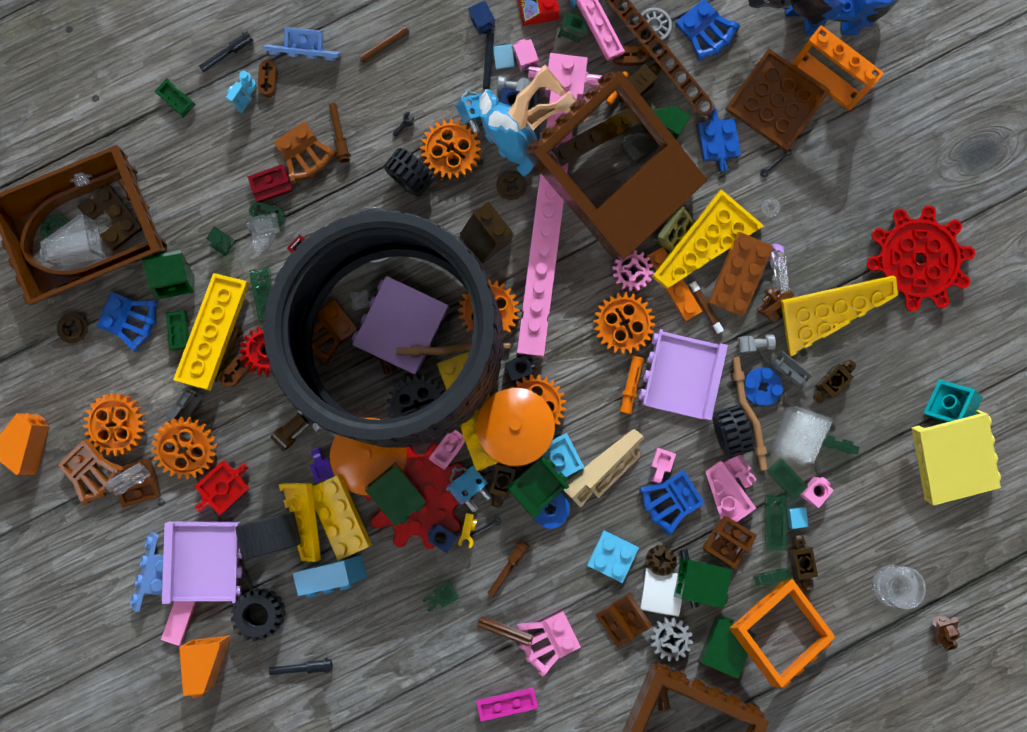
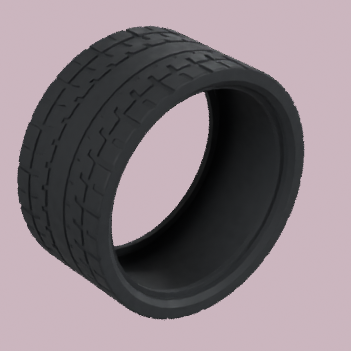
M377 210L352 214L345 218L337 219L326 227L323 226L309 238L307 237L297 247V250L290 254L283 267L279 270L274 280V286L271 287L264 315V340L267 359L270 360L271 371L284 395L289 397L288 400L292 405L301 411L306 418L323 429L346 438L379 447L407 448L410 445H424L430 441L433 442L446 436L445 434H450L461 427L463 423H466L475 414L474 412L477 409H480L486 401L488 394L491 393L495 385V378L498 377L504 352V345L502 343L504 342V330L500 310L488 280L476 258L459 239L457 240L445 228H440L438 224L428 219H423L420 216L410 213L402 214L399 211ZM388 257H412L429 261L442 267L464 285L470 295L473 307L474 334L472 346L459 376L438 399L419 411L406 416L379 420L358 418L346 412L332 399L324 388L314 363L312 349L313 330L323 301L344 276L374 260Z

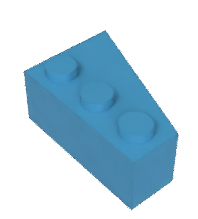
M362 555L302 569L293 573L298 596L306 595V598L318 595L317 592L323 591V594L334 592V588L340 587V590L349 589L352 587L351 584L367 577Z

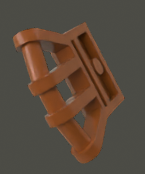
M305 121L274 141V144L287 161L292 184H296L300 180L313 179L315 174L325 171L330 160L337 155L333 149L317 140ZM317 146L326 152L321 161L311 149L312 147ZM306 151L309 152L316 163L310 169L300 156ZM297 158L305 172L295 174L293 160Z
M333 300L318 312L316 320H320L321 323L314 327L313 336L324 328L329 332L315 344L312 342L313 355L321 359L324 364H328L341 343L358 331V328L337 300ZM334 339L327 353L319 350L329 340Z
M88 439L80 442L58 464L74 484L79 500L83 505H87L92 500L98 498L102 499L108 490L115 487L118 474H121L123 467L113 464L104 459L103 454L99 453ZM97 464L111 471L109 477L103 473ZM89 471H91L95 475V477L100 481V483L102 484L101 487H99L97 483L92 479V477L88 474ZM83 482H84V483L88 486V488L92 491L91 493H89V494L86 493V490H85V487H84V485H83Z

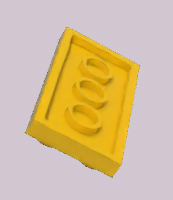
M341 474L312 487L315 510L338 561L372 546Z

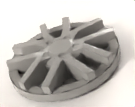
M649 8L643 11L641 14L645 15L648 23L662 40H665L672 28V21L668 13L660 8ZM652 12L653 17L650 18L648 13ZM655 12H659L661 15L656 17ZM665 16L666 20L661 21L660 19ZM666 23H668L669 27L666 28V27L663 26V25H665ZM662 29L667 33L664 35L660 30ZM647 31L646 36L643 34L644 40L649 38L648 35L651 31Z

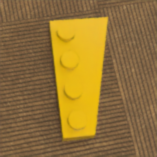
M312 483L279 484L280 491H284L286 500H283L285 508H289L290 512L295 513L301 544L297 546L301 561H320L321 555Z

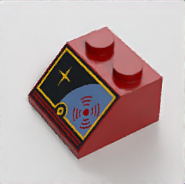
M518 0L522 26L559 20L558 0Z

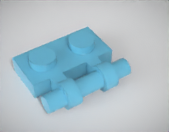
M246 71L240 72V82H235L234 85L230 86L226 96L231 105L240 113H243L252 100L251 94L257 89L255 80Z

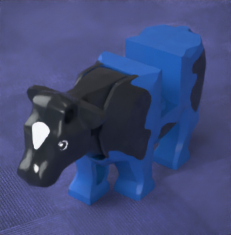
M748 0V3L752 8L785 9V16H802L804 18V33L806 35H813L820 25L824 27L829 20L841 22L842 35H858L861 29L873 26L878 19L886 15L899 0Z

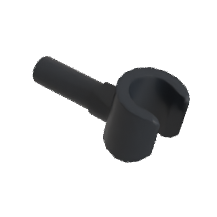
M406 112L403 115V122L393 132L395 136L406 126L409 127L414 124V117L412 120H406L410 112Z

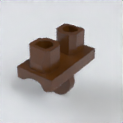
M779 288L775 290L765 289L766 296L762 299L764 304L757 308L759 314L765 315L769 321L775 322L781 316L777 311L779 307H782L781 300L793 298L795 295L792 291L788 292L785 289L780 291Z
M937 615L932 622L935 629L933 641L936 645L942 644L945 651L954 650L958 646L956 640L960 637V633L957 630L959 621L956 616L949 620L946 616Z

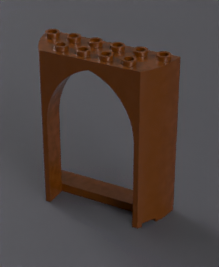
M118 145L0 193V234L3 239L2 246L9 254V263L16 272V281L22 287L24 292L22 296L28 305H35L138 262L142 258L150 257L165 250L164 247L167 246V243L157 233L134 176L138 171L135 166L129 164L128 156ZM121 178L123 179L147 242L87 267L70 271L49 269L33 257V242L36 232L43 220L54 209L70 200L102 188L107 183L111 184Z

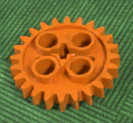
M451 118L447 124L445 119H443V125L441 126L438 122H435L436 128L434 129L430 126L431 133H424L427 139H421L422 144L425 145L420 147V150L425 152L421 154V158L426 159L423 163L426 166L429 165L428 168L431 171L435 170V177L440 173L442 180L446 175L449 181H451L452 176L459 180V174L466 177L465 171L472 173L471 166L477 167V163L474 160H480V156L477 154L481 153V148L478 147L481 145V142L476 140L478 134H472V128L467 130L468 124L461 126L460 120L454 124ZM446 134L453 136L450 140L443 139V136ZM463 143L469 145L466 150H461L459 146ZM454 147V151L448 152L447 148L451 149ZM437 149L443 151L440 156L433 155V152ZM452 159L459 161L455 166L449 164Z
M488 279L496 301L504 300L506 302V306L499 310L504 332L511 333L509 326L516 327L512 321L519 320V317L514 315L520 312V309L514 308L519 305L518 301L513 302L516 294L509 295L511 288L504 290L505 283L499 287L497 280L494 285H491V281ZM462 294L465 301H459V304L463 306V308L458 309V312L463 313V315L459 316V320H465L461 324L462 327L468 326L466 332L473 331L474 334L471 298L469 294Z
M627 292L624 293L623 297L617 293L616 299L610 295V302L604 299V307L598 306L601 313L595 312L594 314L598 319L593 320V323L598 326L593 330L599 331L596 338L602 337L603 340L600 344L607 343V350L612 346L614 347L613 353L620 349L621 355H623L627 349L628 353L631 354L632 348L639 351L638 345L645 347L644 340H651L648 334H654V331L650 327H654L656 324L651 323L650 320L654 319L655 316H649L652 308L646 310L645 307L648 302L640 303L642 297L635 300V294L628 298ZM626 306L631 307L633 314L626 315L623 308ZM616 308L619 309L623 321H628L626 327L629 330L630 334L633 336L632 339L629 338L625 326H620L622 320L616 312ZM606 316H615L616 323H608L606 320ZM634 323L640 324L641 332L633 331L632 325ZM616 332H622L625 339L618 341L615 338Z
M531 374L528 381L523 377V383L516 380V388L532 391L534 387L542 389L540 397L545 402H551L554 405V410L552 411L554 423L560 425L561 423L557 419L564 418L565 416L560 412L566 411V408L561 407V404L566 403V400L560 399L564 393L557 392L560 386L554 388L555 381L553 380L548 383L547 376L544 380H541L540 374H538L537 379H534Z
M110 393V396L108 394L102 395V398H96V403H90L92 410H86L89 417H84L83 419L88 421V424L83 425V427L88 428L89 431L84 435L91 436L89 441L95 442L93 445L95 448L100 447V453L106 451L107 455L114 454V456L120 455V453L127 454L128 450H135L134 446L140 445L138 439H144L141 432L147 431V429L143 428L142 425L146 424L147 421L142 420V417L146 414H140L139 411L143 407L135 406L137 400L130 402L131 396L124 397L123 393L118 395ZM122 410L126 412L125 419L122 417ZM104 411L107 413V419L103 417ZM124 429L127 431V437L123 435ZM105 430L109 434L108 439L104 435Z
M180 417L178 422L173 418L171 424L165 422L164 428L160 427L158 429L159 433L154 435L156 440L151 443V445L155 446L151 453L157 454L153 460H160L157 467L164 466V473L170 470L171 477L174 473H177L178 479L183 474L186 479L190 477V474L196 478L198 472L203 474L205 469H209L210 463H213L215 460L212 456H215L217 451L213 450L216 448L217 443H211L215 436H209L211 429L204 430L206 424L199 426L198 419L191 423V417L186 422H184L183 417ZM182 432H188L191 438H185ZM166 443H172L175 449L168 448ZM199 447L200 449H202L203 453H196L194 448ZM178 458H184L187 464H181Z

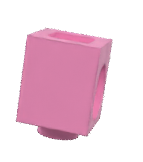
M523 39L513 45V53L520 72L529 70V66L538 67L539 59L532 40Z
M813 477L799 495L813 507L819 508L834 490L830 487V482L825 478ZM816 486H819L821 489V493L818 496L814 494Z

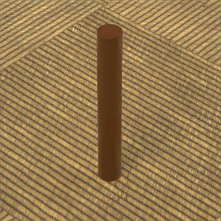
M402 27L360 55L359 58L362 63L409 33L407 27Z

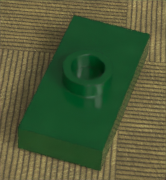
M168 78L154 91L183 118L196 105Z
M187 311L166 312L169 350L185 349L189 339Z

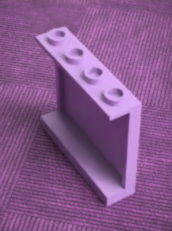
M386 276L377 287V290H379L377 296H373L369 303L371 308L368 314L365 313L361 319L360 324L362 326L360 330L356 331L352 337V345L413 375H417L427 355H419V357L396 355V347H411V345L431 347L447 315L449 305Z
M660 329L657 333H654L652 338L654 349L648 356L647 363H650L649 371H645L643 378L646 384L645 389H641L639 400L642 401L641 405L706 421L712 420L728 345L705 342L663 332Z
M240 522L165 523L162 604H170L172 601H232V603H235L242 594V586H238L239 578H242V566H239V558L242 557L235 527L239 526Z

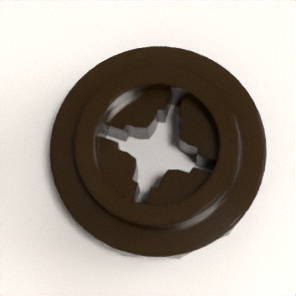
M514 170L502 173L496 183L498 193L502 198L509 201L518 200L524 195L527 185L524 176ZM515 181L516 189L514 190L512 188L507 192V183H512Z
M69 313L59 320L57 334L66 343H78L84 340L85 335L88 333V324L81 315ZM75 323V327H77L79 331H73L72 333V331L66 327L74 326Z
M657 545L648 551L646 564L652 573L666 576L675 570L677 557L673 550L669 549L666 545ZM664 554V560H666L667 562H664L661 566H659L660 560L656 557L660 558V556Z

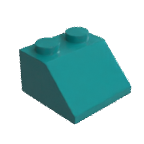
M939 379L923 414L940 423L974 416L983 397L975 389Z

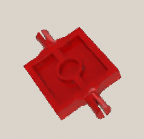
M225 460L221 461L194 486L203 499L194 507L197 512L201 513L207 506H210L219 515H222L251 489L241 476L249 469V466H246L247 464L243 462L240 467L234 469Z

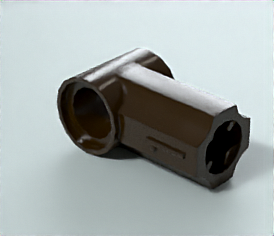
M297 413L286 425L279 427L270 438L284 452L294 444L296 438L310 424L300 413Z

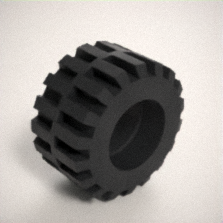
M397 148L383 165L387 174L414 196L421 197L435 180L431 170L416 156L403 148Z
M734 405L713 413L715 433L723 452L728 458L754 450L753 432L748 418L740 406Z
M256 588L243 594L234 603L235 607L231 610V613L234 614L231 617V622L235 621V625H233L234 630L238 628L239 632L237 634L240 636L244 634V639L249 640L252 638V641L264 640L280 628L284 621L285 611H283V607L285 605L279 601L282 598L280 596L276 597V592L273 590L269 592L268 588ZM253 603L261 604L266 608L268 619L264 625L256 624L251 620L249 609Z

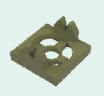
M680 206L671 215L659 235H655L653 238L658 245L668 249L670 253L694 223V220L684 206ZM679 219L682 220L681 224H677ZM682 227L681 233L677 236L678 230ZM674 229L673 236L669 241V234Z

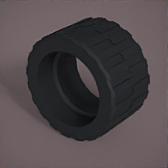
M294 512L235 527L242 559L270 554L301 544Z

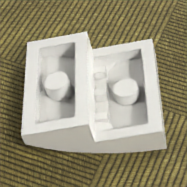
M646 568L641 594V610L679 617L682 599L673 597L678 574L671 573L666 576H659L652 573L649 568Z

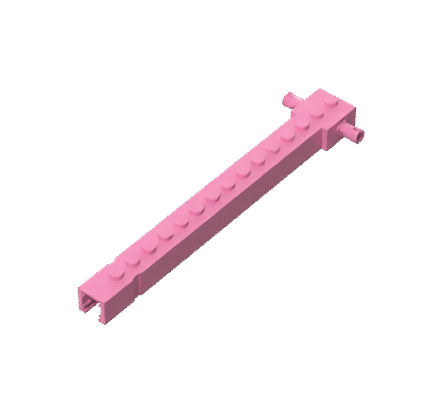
M550 53L548 68L564 86L563 90L565 93L560 96L546 88L545 97L550 98L549 104L570 91L580 101L583 97L584 87L586 85L597 86L599 84L598 79L603 75L588 74L586 72L587 57ZM529 66L528 79H534L541 68ZM560 111L548 117L546 128L549 126L553 127L556 124L555 120L561 114H567L568 112ZM572 132L569 135H567L557 146L572 139ZM568 163L562 166L566 173L568 171ZM541 173L522 310L523 318H521L517 355L524 356V354L537 355L538 358L544 357L548 328L547 317H549L564 203V200Z

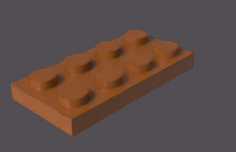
M737 232L708 303L744 317L774 246L742 232Z

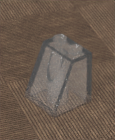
M83 214L78 215L40 242V256L42 260L59 268L105 259L99 224Z
M797 406L786 407L771 451L776 452V456L782 459L793 458L795 459L794 463L806 466L807 463L813 464L833 419Z

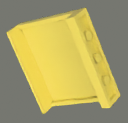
M976 410V415L932 427H911L924 500L934 506L1001 488V475L997 468L998 457L994 450L995 439L991 432L992 420L989 414Z

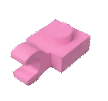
M660 448L656 449L651 467L656 468L652 482L661 483L664 472H671L676 456L675 453Z
M742 455L729 458L724 462L735 479L738 477L745 488L750 487L756 481L755 476L748 472L751 468Z

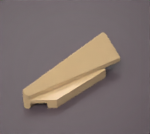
M635 429L631 430L566 482L569 485L568 489H564L566 494L580 508L593 493L599 498L639 459L641 451L638 447L639 443L644 440V436Z

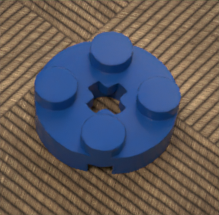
M770 368L754 369L745 377L744 390L746 399L753 404L760 406L771 405L779 399L783 392L782 381L779 375ZM759 382L767 384L765 392L758 390Z
M559 493L549 502L552 506L556 507V510H553V514L545 511L544 507L539 511L541 514L534 519L542 527L549 529L557 528L566 521L570 512V506L562 493Z

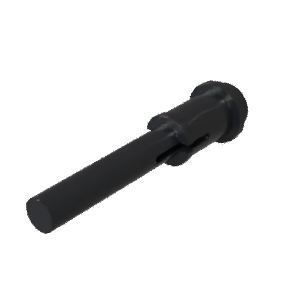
M247 31L245 33L241 32L242 35L229 42V46L200 64L199 67L202 72L231 53L235 52L236 54L248 44L252 45L251 43L254 40Z
M325 658L324 660L307 661V664L270 667L269 675L307 672L308 674L325 672V674H328L329 671L333 670L332 659Z

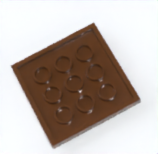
M768 48L727 105L725 111L787 152L831 90Z

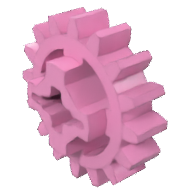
M634 250L633 254H630L625 260L616 259L614 261L617 266L612 267V271L616 272L612 277L618 278L615 284L621 283L622 290L628 287L629 292L633 288L639 291L640 286L643 288L647 286L645 281L651 282L652 279L648 276L654 274L653 271L649 270L653 267V264L647 263L650 258L644 259L643 252L637 255V250ZM630 259V263L628 265L622 266V263L624 261ZM638 261H640L644 267H641ZM631 267H634V271H637L634 275H631V271H628ZM621 275H624L627 278V281H625ZM644 277L640 282L635 283L636 278Z

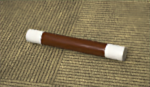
M694 281L689 284L716 333L724 331L697 282Z

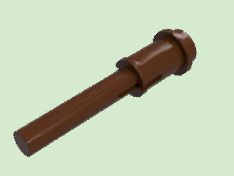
M331 103L329 108L336 139H334L337 150L336 159L340 163L350 161L351 153L348 152L346 138L342 134L336 103Z
M520 540L519 543H516V548L507 559L508 563L487 592L490 596H495L514 566H518L525 553L529 552L530 546L524 541Z

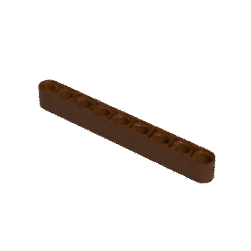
M607 0L695 110L703 116L713 114L715 110L714 102L631 0ZM627 2L626 10L620 11L621 4ZM638 16L639 22L636 25H632V19ZM651 31L650 37L644 40V32ZM662 45L661 53L655 54V47ZM669 59H674L673 67L667 68L666 62ZM681 73H685V81L679 83L678 76ZM696 87L698 89L697 95L690 97V90ZM704 102H709L710 108L708 111L702 112L701 105Z

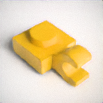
M466 513L462 535L458 542L459 546H462L464 539L469 540V548L473 546L470 532L471 530L475 531L477 519H473L474 514Z

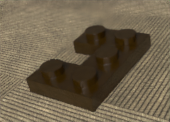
M108 183L77 206L90 222L94 221L104 212L111 218L114 225L103 232L100 237L112 251H115L142 230L141 224Z

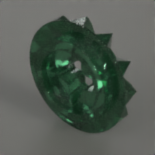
M50 215L41 224V236L50 244H63L65 240L69 239V234L72 232L70 228L71 223L61 215ZM58 225V228L62 229V231L57 232L56 234L55 232L50 230L53 228L55 229Z

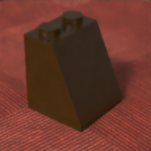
M489 201L471 215L460 232L461 237L482 264L513 241L511 229Z

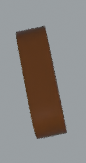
M622 46L625 51L622 54L625 56L623 60H620V57L613 59V62L618 66H640L646 63L649 53L643 46ZM638 52H641V55H643L642 59L636 56Z
M264 60L259 65L258 90L264 97L274 96L277 90L278 70L271 60ZM268 66H270L272 69L269 70V76H267V73L264 70L267 69ZM268 81V84L271 88H268V91H265L263 87L267 86Z
M244 355L234 358L221 373L220 382L224 386H236L250 371L251 367L239 368V361ZM235 372L232 376L233 382H226V376L232 375Z

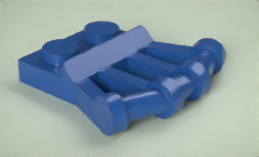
M701 0L676 21L675 24L691 42L699 62L703 61L705 57L714 54L718 55L724 46L727 47L731 44L733 35L740 28L737 22L721 17L718 11H715L706 0ZM714 22L728 28L726 35L719 30ZM707 28L719 40L717 44L704 32ZM697 37L708 46V49L702 50L700 48Z
M111 292L96 327L119 336L131 350L137 352L139 346L148 337L150 338L152 334L150 331L153 325H156L158 301H133ZM134 307H148V317L133 312ZM130 316L145 321L143 329L128 324ZM127 328L140 335L132 341L124 333V330Z
M684 470L661 484L639 487V492H642L644 510L648 511L652 517L650 518L652 523H656L663 528L667 535H671L684 516L705 504ZM666 489L667 492L651 502L649 491ZM671 497L674 504L658 513L654 507ZM677 508L680 511L671 524L662 519Z

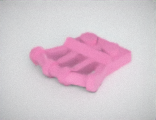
M564 611L541 622L517 624V630L527 633L528 629H544V632L533 637L531 645L548 637L551 643L533 652L531 645H519L526 654L527 662H530L542 677L559 658L581 648ZM554 649L555 654L545 665L537 659Z

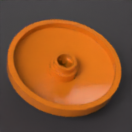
M509 388L495 393L483 404L477 417L476 430L480 445L489 457L503 465L524 466L541 458L549 449L554 437L555 423L550 407L539 395L522 388Z
M340 435L335 437L330 450V465L333 475L341 474L347 489L359 495L369 496L365 492V487L396 462L404 471L407 463L406 448L379 447Z

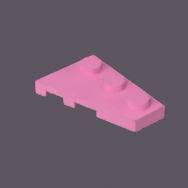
M721 460L705 471L721 519L725 515L738 522L756 509L755 505Z

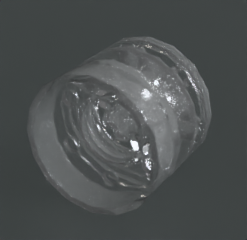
M886 565L874 574L872 590L875 597L887 606L912 609L923 601L926 593V584L922 575L915 569L905 566Z

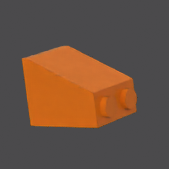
M17 413L0 434V462L16 475H35L38 471L49 426L45 423V419L38 414Z
M230 636L194 639L179 647L183 696L190 695V698L202 697L204 693L208 692L215 685L231 640Z

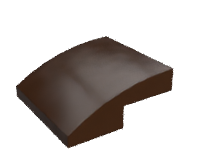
M151 457L121 466L123 467L122 473L118 474L115 482L118 487L116 493L122 508L161 496Z
M724 515L707 538L702 549L731 568L736 569L744 553L749 552L757 535Z
M631 593L621 597L596 614L617 648L632 641L635 636L652 627V624Z

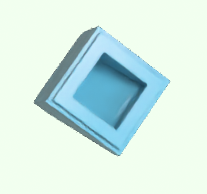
M512 44L493 47L496 70L514 67Z
M806 507L787 509L788 526L790 529L809 527Z

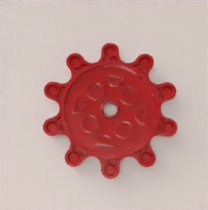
M927 205L922 209L921 216L918 219H911L904 209H896L892 216L895 228L892 231L876 228L871 234L872 239L880 245L881 253L867 260L866 265L868 269L882 271L885 277H896L897 290L904 294L906 299L905 307L908 311H917L921 300L926 297L931 298L938 308H946L949 305L947 289L950 286L954 285L965 289L970 285V278L961 272L960 265L963 261L973 259L975 250L971 246H960L957 243L956 236L962 230L961 222L952 220L946 225H940L936 221V209L931 205ZM916 254H921L924 257L922 264L916 263Z
M437 443L431 444L423 455H417L413 451L412 445L406 448L407 463L404 473L425 496V506L419 512L414 511L409 515L410 518L402 525L399 523L396 527L380 508L370 519V524L375 529L382 528L385 525H390L394 528L393 544L398 548L404 547L412 536L420 537L426 549L435 548L433 544L427 541L430 537L427 533L432 525L437 526L438 523L443 524L455 533L459 532L462 528L461 521L456 518L454 513L460 503L446 488L451 484L452 469L455 467L459 469L465 466L461 462H455L443 470L429 460L439 445ZM455 471L456 474L453 477V480L457 479L465 471ZM363 495L365 499L372 500L370 496Z

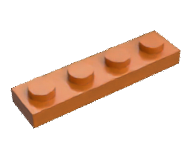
M664 247L647 256L650 258L649 263L653 264L652 268L655 272L667 258L668 254ZM683 279L669 288H665L685 322L702 312Z

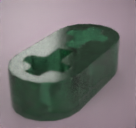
M256 202L249 208L250 215L257 221L275 226H280L286 221L285 213L278 207ZM259 207H260V209H261L263 212H266V213H265V214L259 213L258 216H257V214H256L254 211H255V210H258ZM279 212L281 218H277L275 221L270 214L276 215Z
M780 568L755 574L753 579L755 586H763L791 579L789 568Z

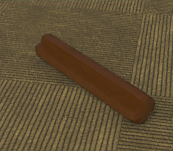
M483 616L478 620L477 626L479 628L526 646L532 644L533 636Z

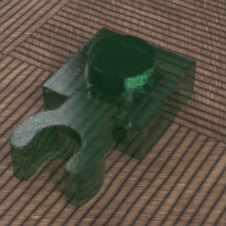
M451 580L433 589L434 596L428 595L422 601L423 603L427 600L432 601L433 605L427 609L429 612L433 611L438 603H440L442 608L459 599V595Z

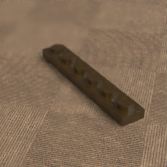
M628 107L555 147L550 153L562 167L641 122Z

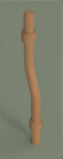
M461 343L446 347H419V345L396 347V355H411V357H419V355H445L470 350L472 343ZM503 343L504 350L511 349L510 343Z
M740 357L732 358L734 373L732 374L733 381H736L739 404L753 425L756 443L754 449L755 455H758L760 470H767L765 455L767 454V449L763 443L761 425L747 403L743 381L745 375L741 369Z

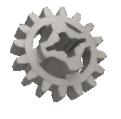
M665 617L664 623L657 621L658 628L652 627L655 633L649 636L651 639H654V641L650 642V645L652 647L656 646L653 650L655 654L660 652L659 657L663 659L666 656L668 661H671L672 657L679 661V655L686 657L684 651H691L688 644H693V641L688 639V637L692 636V633L686 632L689 628L688 625L682 626L683 621L681 619L676 623L674 617L671 618V621H668ZM672 626L679 628L682 632H675ZM664 629L662 636L659 637V634ZM670 635L674 637L672 643L668 641ZM661 646H667L671 652L663 650Z

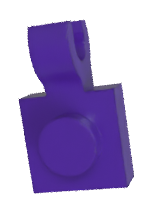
M321 448L311 450L315 463L311 464L310 468L315 482L318 483L334 477L330 459H323Z

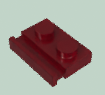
M283 164L247 176L257 203L293 191Z

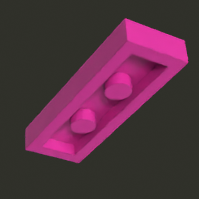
M534 687L476 701L480 721L538 709Z

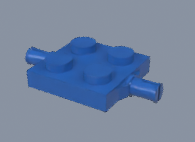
M715 108L713 114L710 115L711 121L698 123L697 131L703 162H718L720 173L728 171L726 160L741 156L735 119H719L717 108Z

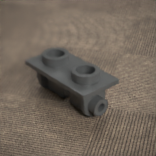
M783 351L771 362L774 369L788 377L796 384L797 388L803 389L807 385V381L813 376Z
M188 385L167 414L168 421L171 422L175 418L178 422L179 418L183 417L184 422H186L204 395Z

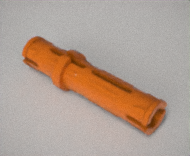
M632 356L626 387L622 391L623 399L619 410L621 413L632 414L634 399L637 398L636 391L644 361L642 357Z

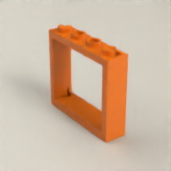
M822 25L808 40L792 63L798 69L831 90L828 95L848 111L873 88L884 74V72ZM812 46L862 83L864 87L860 91L855 89L809 54L810 48Z
M793 579L783 580L729 628L770 685L777 688L787 687L791 683V679L795 675L801 674L808 663L815 661L818 658L817 654L830 647L831 641L835 638L832 631ZM789 593L820 635V638L779 675L747 630Z

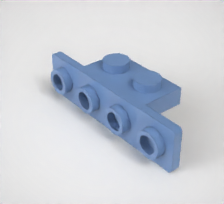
M285 27L284 46H263V50L269 51L271 55H280V52H285L287 56L299 57V54H304L306 58L317 59V56H324V60L335 61L336 58L341 56V52L323 50V31Z
M150 532V536H147L145 540L146 552L145 556L142 555L140 560L141 572L135 579L136 592L132 594L130 599V606H132L134 612L140 611L144 593L162 596L164 555L154 554L158 540V534L155 532Z

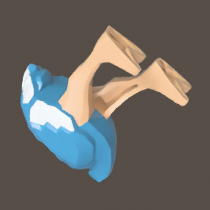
M546 65L538 71L532 82L517 95L512 106L499 102L497 95L492 94V91L489 89L484 91L478 105L486 138L490 143H495L498 146L497 150L503 158L507 157L509 161L518 164L516 168L522 176L531 172L534 166L524 154L528 150L527 146L532 141H537L534 129L545 119L557 112H569L571 110L569 107L577 100L569 91L554 103L538 104L531 110H528L530 99L540 87H546L560 96L565 93L563 90L564 86Z

